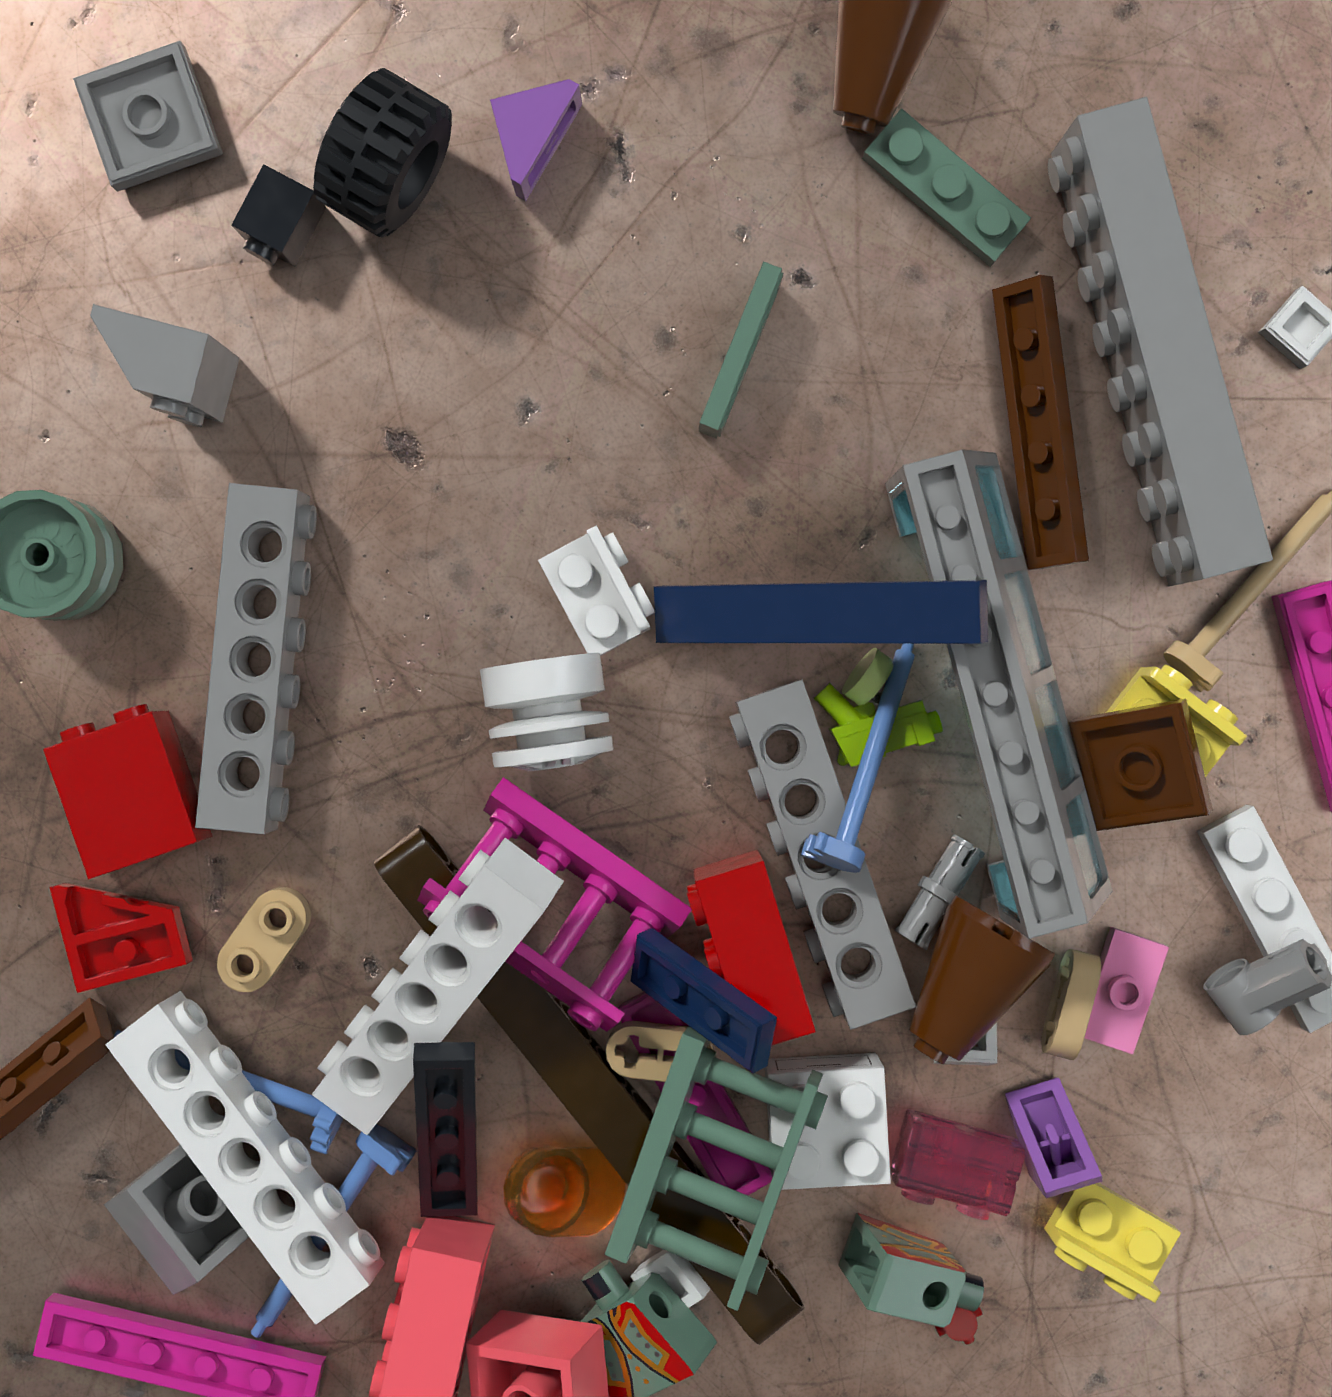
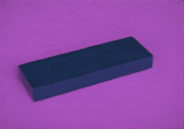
M650 928L637 934L635 959L630 982L752 1074L767 1067L777 1017L655 929Z

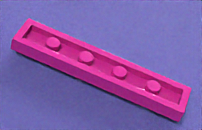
M53 1293L45 1300L33 1356L206 1397H317L326 1361V1356L59 1293Z

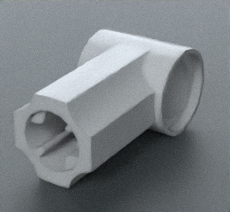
M1301 939L1252 963H1249L1244 958L1231 961L1216 970L1206 980L1203 988L1239 1035H1249L1270 1024L1279 1015L1281 1009L1329 989L1332 983V975L1329 972L1325 956L1315 943L1310 944Z

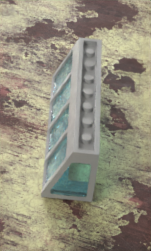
M959 450L903 465L885 483L899 538L917 533L929 580H987L988 642L982 644H947L1004 859L986 864L1000 918L1029 939L1087 924L1113 891L997 454L993 452Z

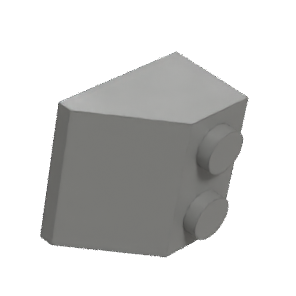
M93 304L90 314L93 322L132 388L152 399L151 409L168 414L170 419L197 427H202L204 418L223 423L239 362L237 355L209 334Z
M178 1145L104 1204L173 1295L198 1283L249 1237L181 1145Z

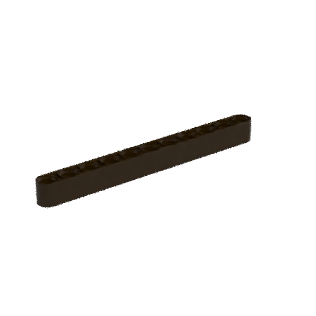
M418 825L375 859L374 865L381 878L424 932L431 936L437 929V926L429 921V918L424 914L423 909L425 905L418 901V897L429 878L446 889L459 871V868L433 836L422 826ZM504 962L477 998L629 1186L654 1115L653 1110L629 1080L611 1068L604 1049L587 1028L570 1017L567 1013L570 1007L507 962ZM675 1139L669 1157L678 1160L677 1167L706 1178ZM669 1189L666 1195L657 1191L650 1211L659 1214L658 1221L745 1256L752 1234L739 1218ZM762 1246L758 1256L769 1260L760 1287L757 1295L745 1291L738 1311L727 1307L736 1280L688 1260L748 1336L759 1345L805 1308L795 1288Z

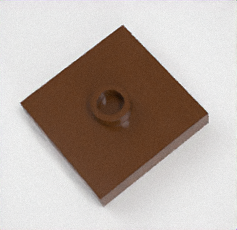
M1186 698L1074 718L1069 722L1096 831L1207 816L1213 811Z

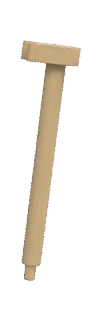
M1332 490L1327 495H1321L1271 551L1273 560L1261 563L1189 645L1175 640L1164 652L1163 656L1167 663L1187 677L1199 692H1202L1204 689L1210 691L1224 674L1209 662L1205 656L1332 514Z

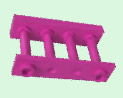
M503 777L489 796L483 809L484 812L491 816L489 820L492 825L446 889L429 878L421 890L418 901L425 905L423 912L429 918L450 890L461 897L467 886L458 879L480 850L491 857L504 838L509 840L510 838L517 839L518 836L522 837L537 848L536 854L539 857L537 862L554 874L557 870L564 871L568 869L585 881L583 883L585 892L542 955L521 941L505 962L570 1006L567 1013L580 1025L592 1031H597L600 1027L608 1032L619 1023L625 1014L609 1003V1000L634 963L637 934L653 928L668 939L682 926L691 912V907ZM615 902L631 913L630 920L632 925L591 987L588 988L560 968L604 903L611 904Z

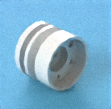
M599 652L546 658L480 669L485 707L512 709L514 721L498 725L489 730L490 739L516 736L518 747L492 753L494 767L509 766L527 771L553 769L582 764L603 752L614 750L612 735L586 738L584 728L585 725L609 722V714L607 712L582 711L580 699L605 690Z

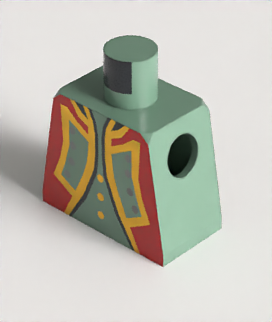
M856 1213L838 1266L867 1310L945 1327L950 1324L956 1307L970 1311L978 1309L984 1294L983 1279L980 1276L967 1273L944 1244L867 1215Z
M608 1259L590 1270L581 1280L596 1304L580 1322L602 1325L609 1397H649L694 1375L717 1344V1341L708 1329L657 1273L651 1272L626 1285Z

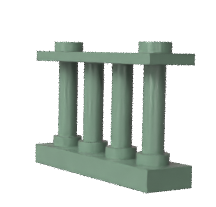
M688 1026L681 1036L604 1255L627 1264L637 1246L647 1249L648 1245L651 1244L736 1280L727 1307L738 1311L745 1291L757 1295L769 1260L758 1256L804 1126L816 1130L828 1095L817 1091L823 1073L812 1069L804 1091H799L762 1075L752 1074L744 1068L716 1058L717 1051L708 1048L710 1041ZM707 1080L794 1114L795 1117L784 1147L697 1113L698 1106L689 1103L695 1082L705 1085ZM687 1135H690L774 1169L775 1172L764 1202L677 1167L678 1160L669 1157L676 1137L685 1140ZM669 1189L754 1224L755 1228L745 1256L658 1221L659 1214L650 1211L657 1191L666 1195Z

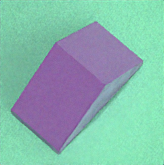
M570 79L490 100L515 194L524 201H527L582 106L579 84Z
M1059 1077L1005 1093L1006 1102L1029 1176L1045 1198L1102 1182L1101 1172Z

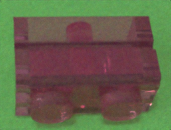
M907 1109L899 1134V1142L896 1145L891 1163L890 1174L895 1186L902 1188L901 1195L909 1200L925 1205H933L937 1197L957 1203L956 1210L964 1215L980 1220H988L991 1212L1003 1216L1010 1214L1016 1192V1182L1019 1181L1025 1159V1149L1015 1137Z

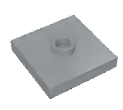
M181 41L73 78L111 187L117 192L223 154L189 55Z

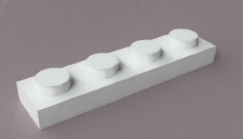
M1245 805L1199 829L1197 833L1263 957L1304 939L1310 944L1315 943L1327 960V966L1332 975V952L1254 806ZM1332 983L1329 989L1290 1005L1303 1030L1312 1033L1332 1022Z

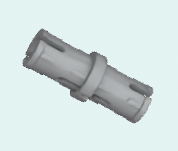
M953 834L951 842L929 878L923 875L917 884L922 889L902 922L894 931L927 950L929 942L944 919L948 904L950 905L955 895H959L979 860L984 857L985 852L977 847L974 848L973 844Z

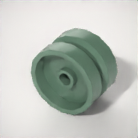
M45 490L16 491L1 498L0 609L24 618L51 621L78 620L99 610L115 593L124 569L122 543L113 524L95 507Z

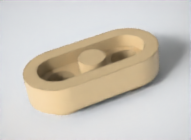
M278 887L262 894L253 903L218 955V973L228 987L239 992H252L267 984L274 977L310 924V906L300 892L292 888ZM273 908L281 909L285 913L287 920L283 928L276 927L271 923L269 915ZM239 955H247L252 959L254 964L252 973H244L238 968L237 959Z

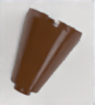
M838 0L833 113L843 117L841 127L862 134L874 135L876 126H888L952 3L951 0Z
M955 895L950 905L948 904L909 1028L918 1037L914 1047L943 1065L949 1056L960 1061L1051 966L1050 963L1055 953Z

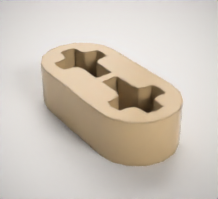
M1068 949L1064 954L1043 1027L1041 1041L1043 1053L1068 1060H1074L1078 1056L1084 1041L1101 976V959L1099 956L1074 949Z
M642 1021L624 1022L616 1026L610 1033L606 1047L607 1061L611 1068L619 1075L628 1078L665 1082L674 1056L663 1055L664 1050L676 1051L681 1036L688 1026ZM628 1035L639 1036V1045L641 1047L658 1049L657 1054L640 1053L638 1054L637 1062L629 1063L625 1061V1052L616 1050V1045L626 1044ZM710 1042L708 1048L714 1050L713 1044Z

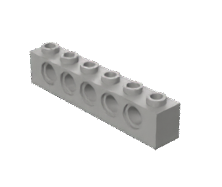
M229 483L195 828L267 834L278 830V822H284L287 817L289 790L282 787L284 765L291 764L295 747L294 732L287 731L290 708L295 709L297 707L300 695L299 675H293L295 652L302 651L306 634L305 620L298 618L301 595L307 596L311 583V565L309 562H304L306 539H313L317 521L316 507L309 505L310 496L297 489ZM277 532L282 541L281 552L274 560L265 562L259 553L260 542L265 535ZM270 588L276 596V608L269 617L261 619L254 610V599L261 590ZM262 644L270 653L271 663L268 670L258 676L250 669L248 657L255 646ZM253 700L258 702L265 711V722L257 732L248 729L243 721L244 708ZM245 757L255 761L260 771L259 780L253 788L246 787L238 778V765Z
M803 679L736 701L739 713L729 716L740 749L751 746L757 767L748 770V774L758 802L767 799L770 801L776 821L767 823V829L777 856L788 853L795 874L785 877L795 909L806 907L813 928L803 932L814 963L825 960L832 981L822 984L833 1017L843 1014L850 1030L916 1008L865 858L860 872L853 873L827 865L822 868H811L805 864L804 858L801 856L805 840L809 838L810 834L818 836V833L822 832L836 838L846 807ZM778 730L791 732L797 742L794 756L786 762H774L766 753L767 739ZM800 784L810 786L815 794L813 808L804 815L789 813L785 807V796L789 789ZM857 838L855 842V847L861 849V846ZM836 893L850 896L852 909L845 919L830 921L823 917V904L829 896ZM853 948H864L870 952V963L859 974H848L841 969L843 956Z

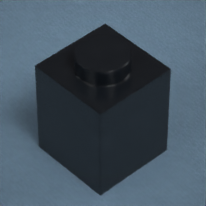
M263 164L231 226L246 240L243 249L273 266L279 258L295 267L326 206L316 199L314 190Z

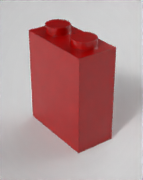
M147 704L127 708L113 714L116 724L96 730L94 723L91 722L64 730L59 733L62 740L61 743L43 749L88 880L213 837L210 829L195 828L198 793L169 710L149 712Z

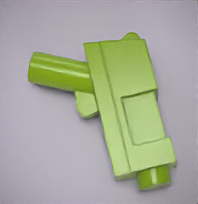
M828 683L814 699L839 724L829 728L839 748L837 763L841 766L848 764L849 767H854L860 764L875 717V706L872 702H868L864 705L853 707L831 683ZM923 700L899 706L883 757H886V753L914 744L921 746L934 742V734L943 732L938 712L935 710L927 713Z

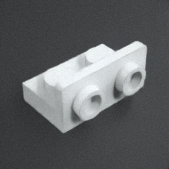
M596 525L586 530L587 534L540 558L538 561L586 652H599L601 656L650 630L651 627L646 617L654 614L655 610L640 582L629 587L619 567L627 564L628 560L614 533L612 532L602 537Z

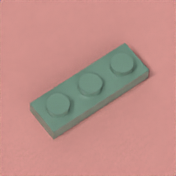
M902 108L864 152L862 159L989 267L994 264L1031 219L1030 216Z

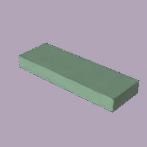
M763 261L699 422V432L716 439L718 436L721 437L781 286L784 273H782V268Z

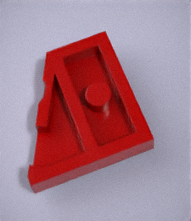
M62 883L49 887L77 993L187 965L193 961L179 906L71 883Z

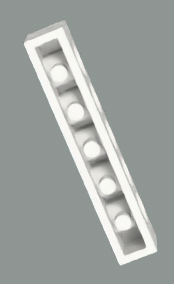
M504 838L491 857L482 850L477 853L458 879L467 886V889L461 897L451 890L448 892L428 919L437 926V929L431 936L423 930L418 932L399 958L408 965L406 970L401 974L392 967L371 995L380 1003L374 1011L365 1004L344 1031L347 1036L353 1039L351 1043L346 1046L338 1040L317 1068L326 1076L312 1095L366 1135L370 1133L414 1077V1043L442 1042L544 913L564 882L507 838Z
M179 991L157 1004L105 1045L316 1325L370 1286L385 1264L380 1257L379 1246L373 1236L366 1230L359 1229L347 1213L346 1205L340 1192L333 1185L325 1183L313 1168L310 1154L303 1143L295 1137H290L277 1120V1113L270 1099L262 1092L255 1091L242 1073V1065L237 1055L229 1047L221 1045L207 1027V1017L200 1006L194 1001L186 999L183 993ZM175 1049L182 1051L188 1057L190 1070L182 1068L177 1063ZM209 1096L216 1097L222 1102L225 1108V1116L213 1111L209 1104ZM243 1142L253 1145L258 1150L260 1161L252 1160L246 1155L243 1149ZM277 1189L285 1190L291 1194L295 1201V1207L284 1204L278 1197ZM311 1236H318L324 1239L329 1245L330 1252H323L316 1248Z

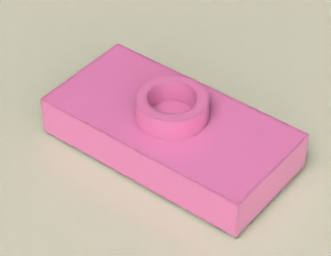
M1110 926L1100 956L1101 976L1085 1039L1130 1054L1134 1053L1169 949L1168 946Z

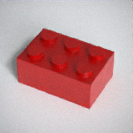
M758 849L695 868V883L686 886L688 891L687 897L696 926L704 924L709 926L712 938L703 940L709 969L777 1017L772 1045L815 1033V1027L767 870Z

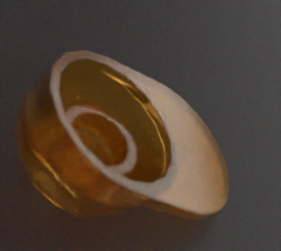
M541 1145L526 1149L513 1160L507 1169L503 1183L504 1204L510 1217L527 1231L546 1237L589 1236L600 1232L617 1216L625 1195V1181L601 1151L595 1147H554Z

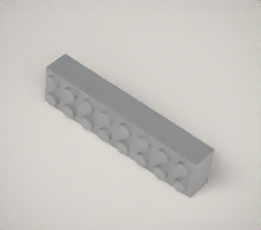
M1143 97L1078 115L1052 151V158L1048 160V175L1053 190L1056 193H1062L1067 212L1063 215L1064 235L1068 245L1071 248H1077L1082 267L1078 270L1077 276L1079 290L1084 301L1092 303L1097 322L1093 325L1092 329L1093 341L1099 356H1106L1112 377L1107 383L1108 396L1113 409L1116 412L1121 411L1127 432L1122 437L1123 451L1128 464L1131 467L1136 466L1142 488L1137 491V501L1143 519L1146 522L1151 521L1157 543L1152 546V557L1156 570L1161 577L1166 576L1168 586L1170 587L1272 561L1273 557L1148 98Z

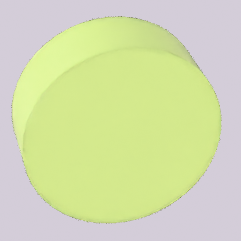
M871 649L859 661L847 678L842 694L857 705L868 703L888 679L893 669V660L879 649Z

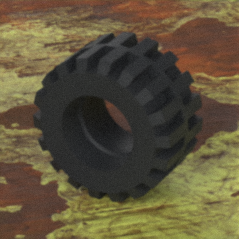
M380 68L376 72L370 73L349 93L337 110L325 133L318 152L314 172L313 190L316 199L378 237L383 238L392 234L414 214L439 173L451 136L452 112L449 106L385 68Z

